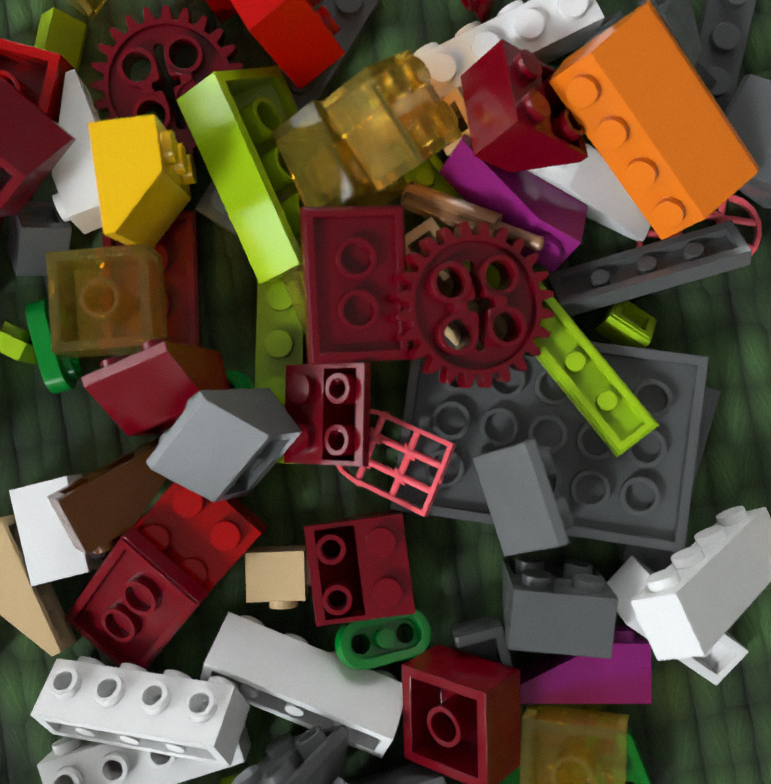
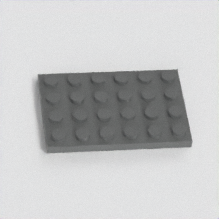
M444 335L446 343L454 349L456 346ZM591 342L659 424L658 427L618 457L613 454L535 356L522 355L528 368L526 371H514L509 367L511 381L498 382L493 376L491 388H479L474 379L471 389L459 388L457 376L451 384L440 383L439 374L441 368L433 374L421 372L426 360L425 356L411 359L403 420L457 444L429 515L494 525L472 457L528 439H535L537 447L547 446L557 474L556 477L548 479L553 495L559 494L560 497H564L571 514L574 527L565 530L567 536L674 552L685 549L709 357ZM402 426L400 443L404 444L407 442L409 444L414 431ZM420 435L415 450L442 461L447 446ZM398 451L396 467H400L405 453ZM415 458V461L410 460L405 475L432 486L438 469ZM405 483V486L400 485L396 496L423 508L428 494ZM391 501L390 509L415 513Z

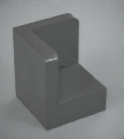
M27 201L17 215L9 216L6 249L16 276H62L65 274L72 227L69 221L64 222L60 217L54 202Z
M496 614L450 625L458 651L513 667L504 638L503 626Z

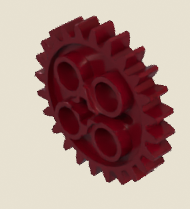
M163 5L161 19H156L148 7L143 8V23L138 25L131 16L126 15L125 20L129 31L123 34L113 27L109 29L116 40L114 47L99 44L98 48L108 58L106 63H92L91 67L103 75V80L90 83V88L104 94L105 98L98 100L93 105L100 112H110V115L105 120L144 116L152 107H163L166 115L163 125L168 131L172 130L174 132L176 141L183 143L186 154H192L196 164V150L199 149L187 123L184 129L180 130L178 128L173 102L162 91L167 88V82L156 56V47H163L168 73L178 84L174 88L176 100L213 72L245 69L243 63H229L235 58L238 51L234 44L221 47L226 37L221 28L208 34L210 22L205 15L193 25L192 14L188 8L184 7L179 18L174 19L169 6ZM190 47L197 50L198 57L193 66L184 69L176 67L175 59L180 50ZM139 60L150 61L151 71L149 76L142 81H133L130 74L132 66Z
M467 221L455 225L454 235L447 226L436 231L437 243L429 237L418 242L424 256L414 252L405 256L404 259L413 271H402L395 275V278L406 286L405 291L394 293L390 296V299L403 304L404 310L392 315L391 321L405 322L407 327L406 330L396 337L397 341L412 340L415 345L409 351L408 359H418L425 356L426 360L421 372L433 374L441 368L439 382L442 384H451L456 376L459 388L471 389L474 379L479 388H491L493 376L498 382L511 381L509 367L514 371H526L528 369L522 355L539 356L541 354L539 348L533 343L534 338H549L550 333L540 326L541 319L554 317V312L542 308V301L554 296V291L540 290L539 283L549 273L548 271L534 273L531 267L538 259V253L522 256L520 252L524 246L525 239L521 237L507 244V228L505 227L495 230L491 236L488 222H481L475 225L472 232ZM465 261L470 263L471 268L469 272L464 267ZM489 265L494 266L500 275V284L496 290L488 284L486 279V270ZM440 271L448 273L452 278L453 291L449 297L442 295L438 290L437 277ZM467 301H478L479 310L468 312ZM498 315L502 316L507 324V333L502 340L495 335L493 329L495 318ZM450 322L455 323L461 332V340L454 349L446 343L444 337L446 326ZM478 340L482 343L480 351L476 349Z

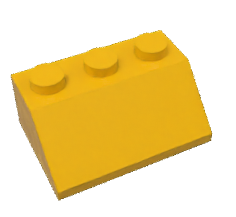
M155 114L89 122L88 129L104 235L141 253L151 252L191 200L190 184L197 183L192 154H186L183 143L176 141L174 132L172 130L168 131Z

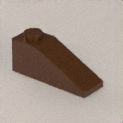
M161 435L47 496L76 549L86 555L92 551L95 555L104 553L114 548L121 538V534L134 527L167 479L151 470L146 463V460L159 445Z

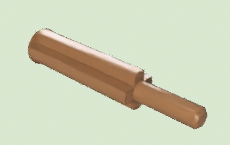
M413 181L407 184L402 194L401 205H404V209L427 218L432 217L435 221L455 228V225L467 221L471 232L475 225L481 222H488L490 236L495 230L505 227L507 228V240L513 241L522 237L525 239V247L536 251L543 248L544 237L502 222L503 214Z

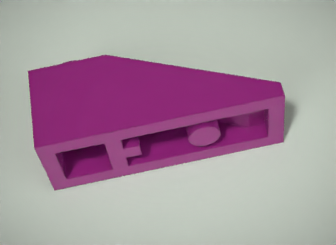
M465 134L462 136L441 167L439 174L465 201L503 214L502 222L544 237L545 242L541 250L536 251L523 246L520 254L526 256L537 252L539 257L536 263L555 272L581 244L588 205L527 170L509 173L473 155L471 138Z
M615 625L611 659L550 653L520 669L521 704H652L650 642L639 633H635V630L629 626Z

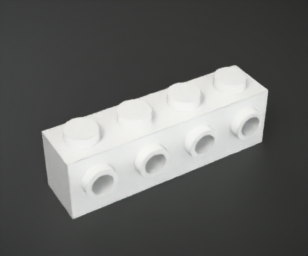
M516 0L502 8L497 17L483 24L480 21L471 22L462 27L455 34L454 38L440 45L437 42H432L419 48L413 54L412 59L408 61L407 82L415 80L428 111L456 87L462 86L460 76L501 39L521 50L527 49L531 51L538 60L547 64L584 46L585 42L597 33L596 28L601 25L605 17L596 0H530L526 3H523L522 0Z
M736 506L719 513L716 516L717 522L712 527L698 532L694 536L696 541L690 547L671 556L672 563L666 569L649 576L646 579L647 586L630 601L636 612L637 620L643 628L657 660L705 656L771 582V517L766 507L746 511L744 506Z
M228 612L204 661L200 678L202 681H208L209 677L218 676L231 680L237 685V689L248 704L309 729L315 726L327 729L344 725L349 732L348 745L379 758H382L394 739L403 709L402 682L398 681L391 673L383 670L350 669L341 663L336 652H326L309 645L304 638L298 635L282 634L265 627L261 621L247 615L238 616L231 612Z
M80 656L77 661L56 659L30 715L54 735L231 767L250 705L237 689V685L223 677L211 676L208 678V681L192 679L187 674L177 670L167 669L164 670L163 674L150 673L132 663H121L118 668L105 666L99 660L91 657Z
M245 724L231 766L244 763L252 746ZM64 737L52 744L53 750L37 764L42 784H178L230 767L71 737Z

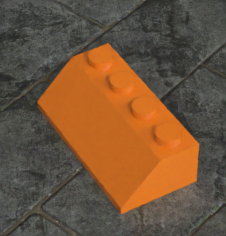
M650 0L568 56L549 80L550 85L565 106L571 111L577 123L585 128V134L661 241L706 219L759 172L760 167Z

